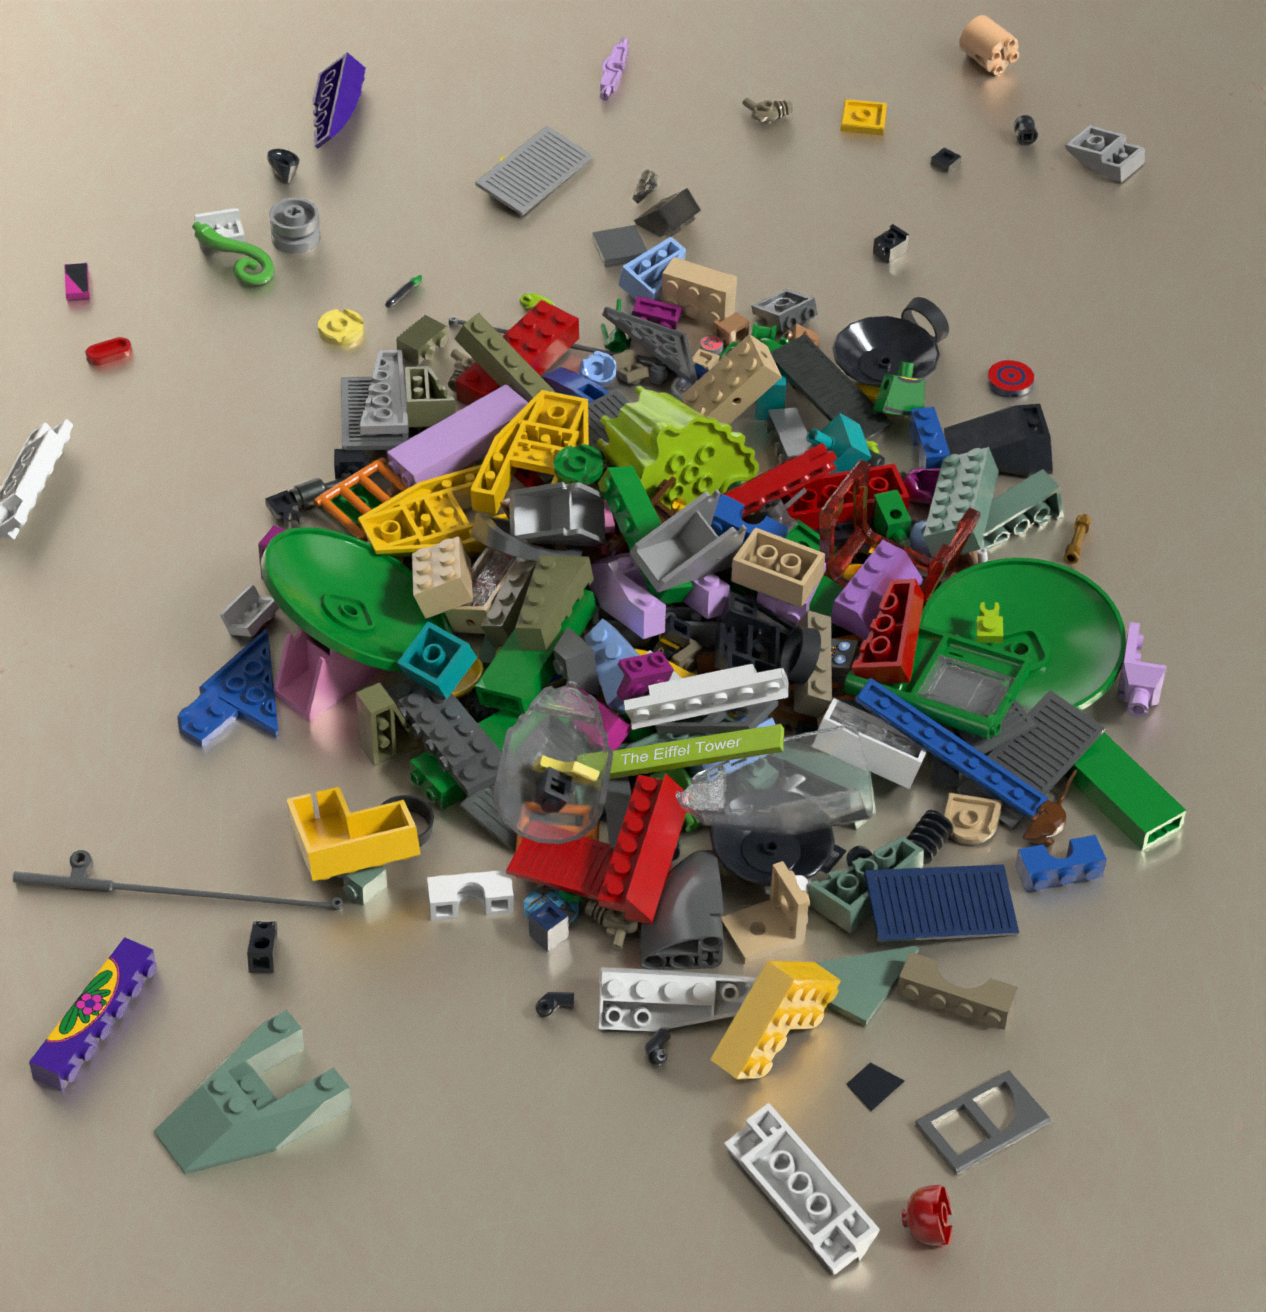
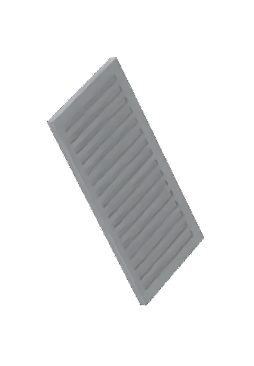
M546 126L478 179L475 185L523 216L593 158V155L549 126Z

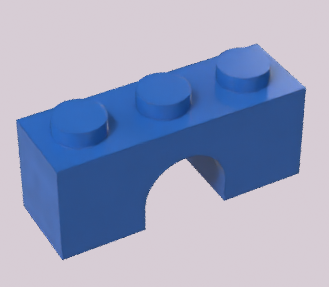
M935 408L911 409L908 430L913 446H919L920 467L924 469H941L943 459L949 456L950 452Z
M724 494L719 497L711 523L712 529L718 536H721L732 527L738 531L742 525H745L747 530L741 547L755 527L786 539L788 526L768 516L759 524L745 523L742 520L744 504Z
M1096 835L1070 839L1067 858L1064 859L1051 856L1044 844L1018 849L1015 867L1025 891L1042 890L1047 887L1068 885L1073 882L1103 877L1107 859Z

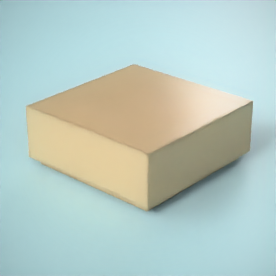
M698 348L692 356L694 367L710 370L719 362V355Z

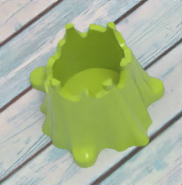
M638 386L634 391L640 396L638 402L626 403L620 409L619 416L611 419L604 415L600 419V423L605 426L609 443L599 439L596 442V446L601 449L605 457L603 461L608 467L633 466L648 497L651 499L658 493L656 488L664 479L668 481L672 476L677 479L676 485L661 501L670 510L671 503L676 497L685 500L686 504L684 506H687L705 492H708L711 496L718 489L723 494L727 492V488L732 483L748 481L754 478L759 470V463L754 459L755 450L744 446L746 438L742 433L731 431L732 427L729 424L719 423L714 418L705 417L668 393H657Z

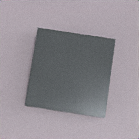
M636 225L592 232V239L604 266L627 263L647 252Z

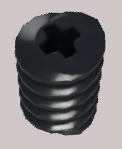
M928 810L906 839L924 849L923 864H930L933 857L938 854V850L943 847V843L953 833L954 827L952 822L940 812Z

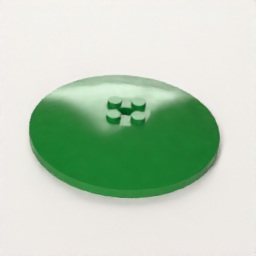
M299 527L277 534L271 539L263 553L261 572L264 583L282 611L311 637L350 659L384 670L403 672L397 662L427 621L452 634V627L445 612L429 618H425L413 595V571L391 555L376 554L373 546L365 541L333 530Z
M1004 558L986 561L964 569L945 581L933 593L921 614V625L953 635L958 634L960 637L977 642V616H980L981 602H985V609L993 610L995 602H998L1000 606L999 616H1003V643L982 644L1016 654L1015 650L1022 649L1027 653L1021 656L1032 659L1030 672L1015 698L1026 713L1049 690L1082 711L1096 702L1110 689L1124 661L1126 633L1120 612L1112 599L1099 585L1085 575L1064 565L1046 560ZM997 679L1008 691L1010 683Z

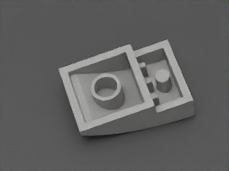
M1091 125L1065 144V149L1082 164L1120 183L1145 163L1144 147L1126 143V135Z

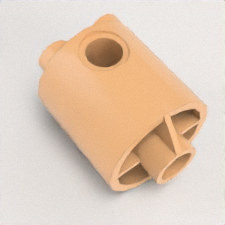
M985 15L971 20L961 33L959 39L960 49L996 76L1000 75L1003 69L1010 63L1016 62L1019 58L1017 39Z

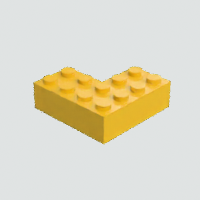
M338 786L315 792L320 818L315 819L310 793L286 799L291 827L312 881L327 880L332 876L355 873L360 869L380 867L385 863L408 860L413 856L421 855L416 825L404 800L350 813Z
M767 960L710 1060L736 1079L762 1078L770 1071L772 1067L771 1061L776 1052H779L784 1047L787 1041L786 1035L790 1029H813L821 1023L824 1018L823 1011L827 1004L832 1002L837 996V987L841 980L816 962Z

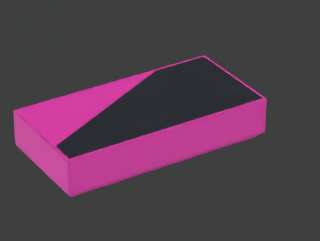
M64 264L66 300L90 298L88 264Z

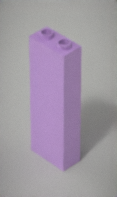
M504 385L387 452L389 458L388 467L402 479L408 488L418 482L459 471L485 456L494 437L528 402L508 385Z

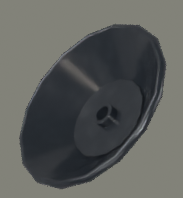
M891 316L866 317L848 324L837 334L832 347L836 364L847 376L864 385L879 388L885 374L898 375L900 361L914 363L912 377L925 380L936 370L940 358L937 342L925 328L909 320Z
M778 789L754 790L731 799L716 813L710 829L713 852L725 869L744 881L771 887L773 864L783 861L788 870H792L795 875H801L808 879L815 876L829 862L835 844L832 824L819 806L799 794Z

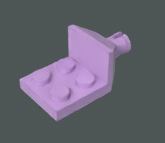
M1130 622L1117 698L1129 702L1127 711L1130 715L1143 717L1148 713V705L1159 704L1166 666L1140 661L1141 653L1136 652V650H1141L1144 635L1139 634L1140 623Z

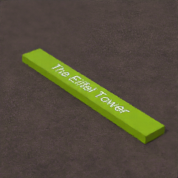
M781 724L602 752L579 756L578 762L599 771L600 773L596 781L773 754L783 752L784 728Z

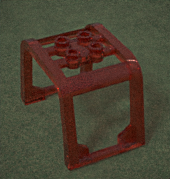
M858 460L819 511L820 552L825 553L826 570L823 575L845 588L850 581L841 575L863 545L866 543L876 549L881 541L884 540L904 550L915 567L928 572L924 585L921 588L924 594L923 612L944 574L952 571L981 518V513L969 507L958 522L955 531L957 534L949 545L943 543L933 559L878 535L870 529L867 524V490L870 463ZM853 485L855 531L834 558L835 525L843 510V496Z

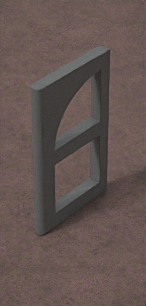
M778 700L713 712L701 723H678L681 720L660 723L656 728L658 733H728L753 729L778 706ZM731 711H740L748 715L744 722L720 723Z
M1008 1070L916 1120L915 1126L957 1175L1051 1123V1118ZM1004 1086L1013 1100L1015 1115L1010 1125L1000 1132L977 1105L976 1101ZM963 1109L987 1137V1140L958 1155L933 1125Z

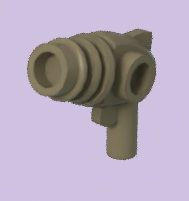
M745 98L742 103L752 111L751 117L754 120L764 124H770L773 120L780 119L793 112V105L790 100H776L774 102L766 100L756 104L749 98Z
M454 349L451 352V357L456 360L454 364L456 370L449 379L448 387L453 392H456L455 380L475 360L467 358L460 351Z
M591 899L585 908V914H588L590 918H594L600 925H603L608 935L614 936L611 944V949L614 951H621L625 935L633 933L638 929L637 921L625 919V912L598 906V900Z

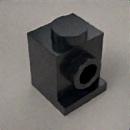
M894 224L890 225L888 231L874 239L873 253L884 261L891 263L908 252L909 234Z
M334 449L335 480L341 478L342 473L350 472L353 475L369 465V458H364V450Z
M548 767L536 780L535 785H537L534 802L541 805L542 810L547 813H558L569 801L572 777L552 767ZM551 781H554V782L558 783L559 785H558V786H555V785L551 784Z

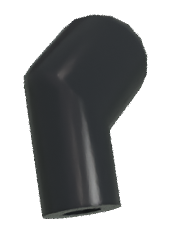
M547 992L536 1003V1012L540 1016L546 1017L551 1015L560 1006L574 1007V992Z
M660 1028L645 1045L649 1063L657 1067L662 1066L668 1059V1054L664 1053L663 1046L671 1038V1035L664 1028Z

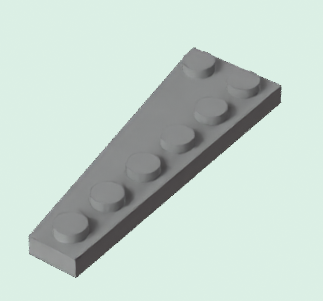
M402 350L378 351L372 374V383L369 386V395L366 398V407L363 410L360 423V435H400L408 433Z

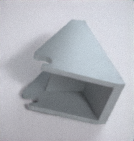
M558 482L510 491V535L524 542L535 544L606 546L608 544V540L605 539L604 501L606 499L603 493L579 482L571 484Z
M718 489L711 496L708 492L700 495L638 541L630 551V555L657 592L732 567L733 558L741 548L747 528L745 525H742L736 531L732 527L719 537L712 529L711 523L721 494Z

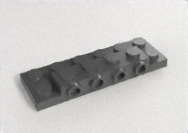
M411 679L386 690L405 721L409 724L416 739L420 738L423 741L428 754L434 755L437 758L442 771L448 772L468 797L514 774V766L452 693L448 699H445Z

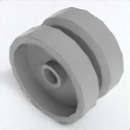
M287 198L272 206L269 212L272 244L282 252L296 254L310 251L318 245L320 241L319 212L313 202L302 198Z

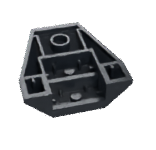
M730 592L716 629L714 667L725 670L753 664L757 673L780 668L781 652L786 638L794 628V625L755 600Z

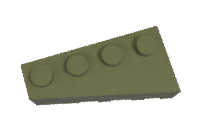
M539 555L516 624V632L521 650L547 651L561 630V623L572 613V606L576 600L580 601L584 595V588L594 580L589 557Z

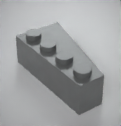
M796 407L768 410V419H765L764 422L765 432L769 434L770 444L773 446L778 465L814 447L812 443L806 440L808 433Z

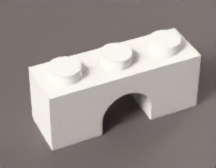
M506 870L427 877L431 921L459 918V905L469 899L482 902L485 906L486 915L514 913L511 875L506 874Z

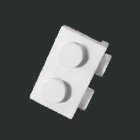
M238 208L194 215L195 222L198 221L200 224L206 223L224 237L245 242ZM198 240L200 249L208 248Z
M249 585L220 613V617L230 635L250 637L255 635L259 628L267 620H270L280 607L273 597L260 596L256 587Z

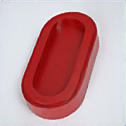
M113 338L89 346L85 351L86 360L94 366L104 365L128 357L132 353L131 342L126 338Z

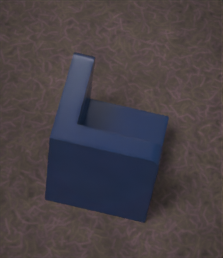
M549 900L529 914V935L549 952L568 938L569 917Z

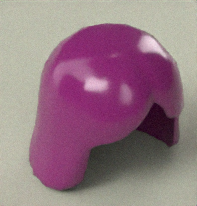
M916 468L908 472L904 485L911 502L932 504L940 468Z

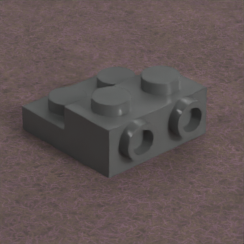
M785 289L751 306L754 315L767 319L768 327L776 325L777 331L780 333L790 330L796 323H807L818 315L815 298L790 289Z

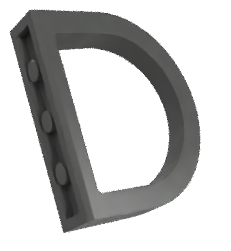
M476 512L471 537L488 547L537 562L539 555L582 556L583 550L580 546L566 545L567 551H559L519 540L510 535L509 520Z

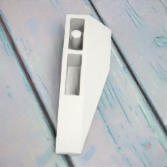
M600 967L598 1028L656 1032L660 1028L671 1029L736 1016L757 978L683 971Z

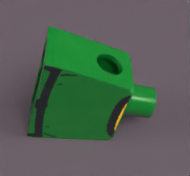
M900 361L898 375H884L874 405V411L910 416L911 409L925 407V382L923 379L912 377L914 363Z
M898 490L875 494L871 526L876 538L880 543L884 540L902 550H906L911 545L909 540L911 518Z

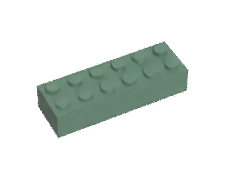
M989 447L983 449L975 448L968 453L960 455L952 454L942 461L923 535L933 561L981 550L999 472Z

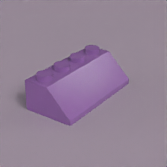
M882 540L835 599L831 622L867 640L871 631L869 627L872 620L878 616L880 611L879 605L890 581L916 578L919 586L923 581L907 553Z

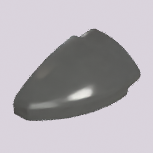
M713 850L695 851L668 872L652 925L641 923L640 952L641 964L644 968L649 970L711 969L722 964L724 940L721 915H723L724 909L718 859Z

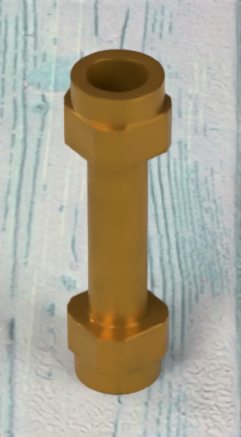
M1079 514L1074 524L1075 532L1071 544L1067 545L1064 554V560L1069 564L1077 563L1080 558V546L1084 534L1088 533L1091 524V517L1087 514Z

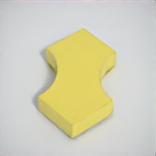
M544 755L537 758L532 767L533 770L541 774L548 767H552L571 776L572 781L586 786L595 782L600 773L576 761L564 762Z

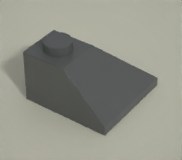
M570 628L566 629L554 648V669L558 675H562L569 683L597 696L600 694L594 649Z

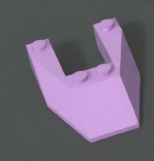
M630 552L590 562L594 580L588 586L593 591L596 601L603 610L643 639L665 632L666 605L650 593L649 587ZM713 574L691 581L693 587L683 602L707 619L721 615L729 594L730 585Z

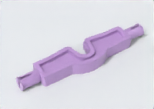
M621 38L619 45H614L611 55L602 64L603 77L600 83V91H602L600 98L604 100V97L605 100H608L609 94L615 92L621 80V70L625 69L629 47L627 44L629 41L627 38L625 40Z

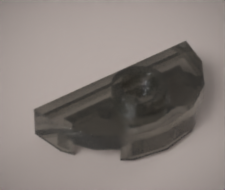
M646 169L641 172L632 198L637 204L657 188L658 175L654 171Z

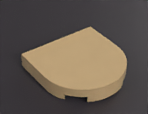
M949 793L943 814L952 822L954 831L949 838L963 845H977L990 839L997 829L1002 801Z

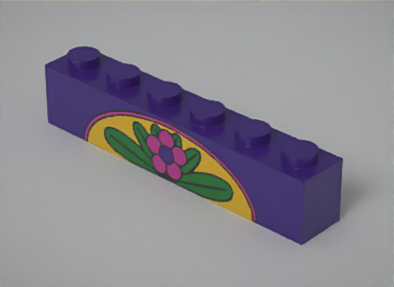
M124 937L29 1061L33 1079L60 1091H63L68 1083L75 1080L80 1067L85 1061L90 1060L95 1047L108 1036L110 1027L116 1019H120L123 1016L128 1003L132 998L134 999L138 996L141 986L147 978H151L155 973L157 964L155 962L154 949Z

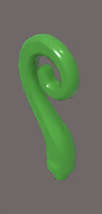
M197 221L192 225V228L195 230L194 236L206 247L217 251L249 256L238 259L234 264L233 272L239 281L247 285L259 286L268 283L272 279L274 264L269 255L262 249L243 241L224 237L206 223L200 224ZM258 263L263 269L258 274H249L243 270L244 268L256 270Z

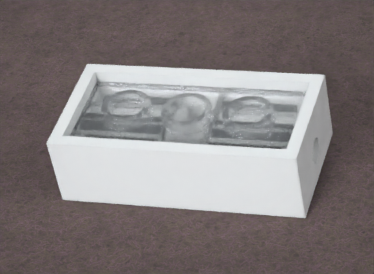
M833 698L812 743L813 746L865 768L910 789L927 752L922 746L882 719Z

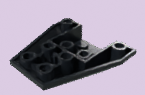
M1041 404L1009 406L944 428V435L950 455H960L968 453L975 448L983 449L989 447L999 472L1030 476L1043 469L1047 474H1053L1051 436Z

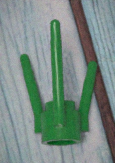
M617 299L616 310L621 311L620 299ZM601 324L605 340L604 347L617 353L630 349L631 337L627 336L616 326L608 336L605 324Z

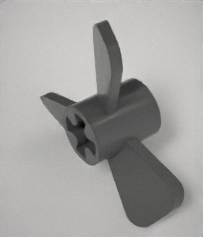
M804 487L785 505L780 498L773 499L759 509V514L747 515L742 520L745 523L754 525L761 523L768 516L788 526L789 532L798 523L795 519L791 518L787 509L807 491Z

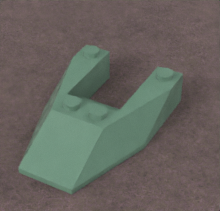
M287 1010L265 1021L254 1030L154 1130L155 1136L184 1174L277 1151L351 1108L350 1087L335 1068L330 1069L278 1100L258 1076L304 1050L302 1028Z

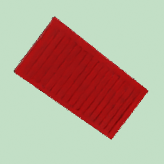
M531 822L506 870V874L598 900L613 853H610V844Z

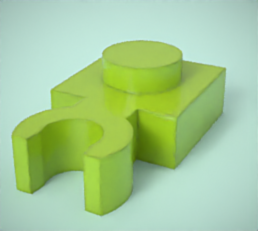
M985 602L980 604V616H977V642L1003 643V616H999L1000 606L998 602H995L993 610L985 609Z

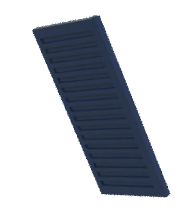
M1004 864L865 870L863 873L878 942L1019 934Z

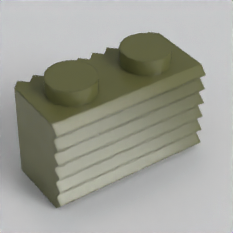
M424 314L420 320L418 319L415 324H412L409 329H406L403 334L397 337V350H402V358L419 365L425 359L429 360L438 348L446 346L449 339L448 326Z

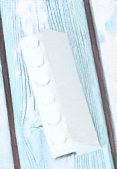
M67 419L54 428L43 423L29 434L0 488V537L15 540L20 528L27 521L29 511L36 504L38 494L45 487L44 483L47 477L54 470L55 462L61 456L64 445L71 437L69 433L73 424Z
M753 664L648 685L650 695L624 700L626 713L631 719L632 729L788 698V678L783 668L757 673Z
M766 1104L746 1119L747 1126L724 1143L725 1148L835 1275L857 1258L860 1261L880 1230L771 1104Z

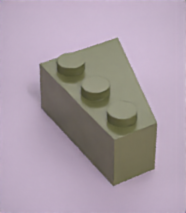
M429 366L405 367L408 427L421 429L433 426L456 413L455 399L449 397L446 387H442L439 384L438 377Z
M380 683L356 692L359 745L374 766L421 747L396 704Z

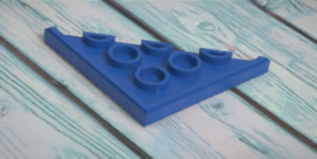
M265 629L199 687L201 694L214 686L218 690V698L237 709L239 717L277 738L279 733L268 630Z

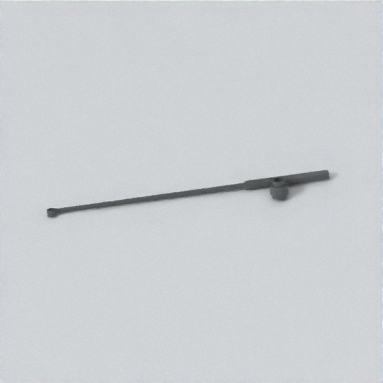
M456 317L449 318L450 326L463 325L467 322ZM493 327L498 333L505 334L508 331L507 329ZM573 344L570 347L590 353L600 351L609 354L611 357L618 354L617 352L579 344ZM636 355L637 363L650 367L649 378H651L650 381L654 384H663L664 380L667 379L668 371L674 372L659 359ZM695 367L698 378L703 377L709 371Z
M78 850L71 855V876L18 871L13 873V882L104 891L116 889L332 908L335 910H340L343 907L342 899L338 897L334 898L331 903L115 883L112 880L87 878V873L93 867V860L90 853L85 850Z

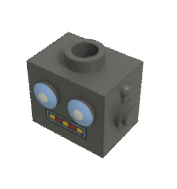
M831 639L833 684H845L846 677L852 670L851 666L854 660H858L861 653L858 641Z

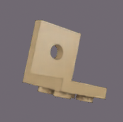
M781 861L773 864L770 900L722 917V928L744 965L804 943L806 924L808 923L807 911L808 906H810L809 896L805 890H801L798 886L794 872L788 870L784 862ZM753 929H761L762 931H764V933L761 935H754L750 931Z

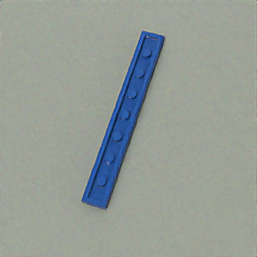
M870 678L855 698V702L1029 820L1034 814H1038L1039 808L1048 800V797Z

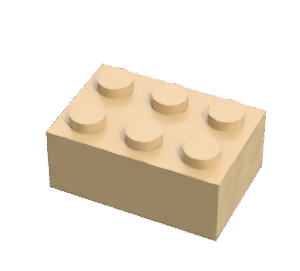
M673 257L662 273L661 302L682 307L681 315L713 325L715 320L721 322L724 318L735 313L737 276Z
M755 527L733 558L731 581L802 608L823 576L825 553Z
M459 536L453 539H445L439 544L428 548L424 547L412 553L413 595L425 618L473 601L471 559Z

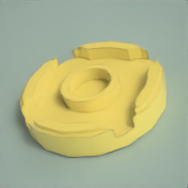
M338 309L328 311L318 321L319 336L325 342L334 345L353 343L364 332L362 317L357 312L349 309H344V312H338Z

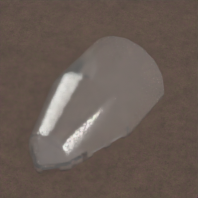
M567 681L566 686L556 689L552 686L544 688L529 705L527 712L521 714L517 723L507 730L495 781L494 805L503 823L518 835L538 843L562 844L582 838L595 828L604 809L614 753L612 748H609L607 742L608 735L607 732H604L602 726L603 719L597 700L590 694L587 696L577 688L578 684L573 681ZM542 755L564 762L576 761L600 772L597 780L587 786L572 781L569 801L558 813H547L542 810L541 805L534 802L537 789L535 783L541 773L533 770L532 767L534 761ZM551 781V784L555 786L559 785L558 783Z
M856 723L785 737L783 752L747 757L731 764L729 760L697 773L691 778L692 784L682 793L680 791L676 793L679 806L705 826L791 836L863 821L873 817L869 773Z

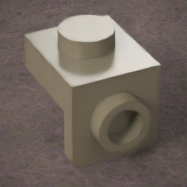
M629 349L612 356L616 361V378L628 384H636L641 382L642 378L649 376L647 367L637 363L634 350Z
M690 638L685 647L681 646L680 652L672 656V662L692 673L697 668L696 655L702 654V646L696 640Z

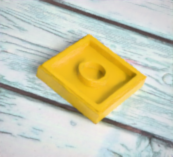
M845 99L840 131L883 135L887 103Z

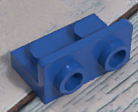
M212 686L206 692L201 693L188 707L180 711L177 716L179 733L203 748L239 717L238 710L219 699L217 688Z

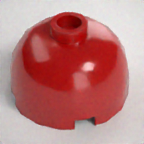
M930 1185L917 1189L909 1197L906 1209H902L903 1226L908 1227L912 1237L924 1245H949L952 1240L953 1227L948 1225V1215H952L947 1190L945 1187H941L942 1185Z

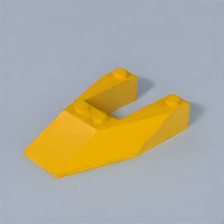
M541 390L494 437L470 490L472 509L496 515L517 468L554 475L551 484L561 482L554 472V458L557 453L570 445L572 447H578V444L589 445L588 399Z
M482 464L418 482L360 516L358 522L373 546L374 552L382 555L412 557V553L417 552L421 548H428L439 544L445 539H453L459 536L469 556L481 555L486 545L471 537L474 522L469 523L462 510L472 507L470 490ZM505 513L494 516L509 520Z

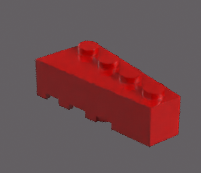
M916 578L890 581L879 605L880 611L878 616L872 620L869 627L871 631L868 638L862 642L858 660H854L851 666L855 676L868 680L871 678L880 684L910 683L924 602V594Z

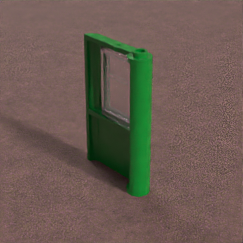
M920 624L910 683H902V690L896 689L899 683L880 685L938 724L991 740L994 736H998L1001 723L1030 672L1032 659ZM851 670L845 680L844 692L857 697L868 682V679L855 676Z

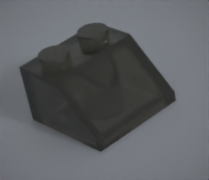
M685 188L660 200L636 218L634 222L659 237L667 234L671 237L682 230L680 227L682 224L686 226L696 219L694 215L700 212L701 209L688 188Z

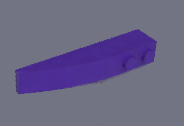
M348 52L318 74L313 96V105L316 107L313 110V115L316 117L313 124L317 128L314 131V146L317 149L332 139L345 126L362 94L361 89L365 80L366 67Z

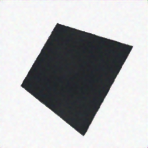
M870 1062L847 1085L872 1111L905 1080Z

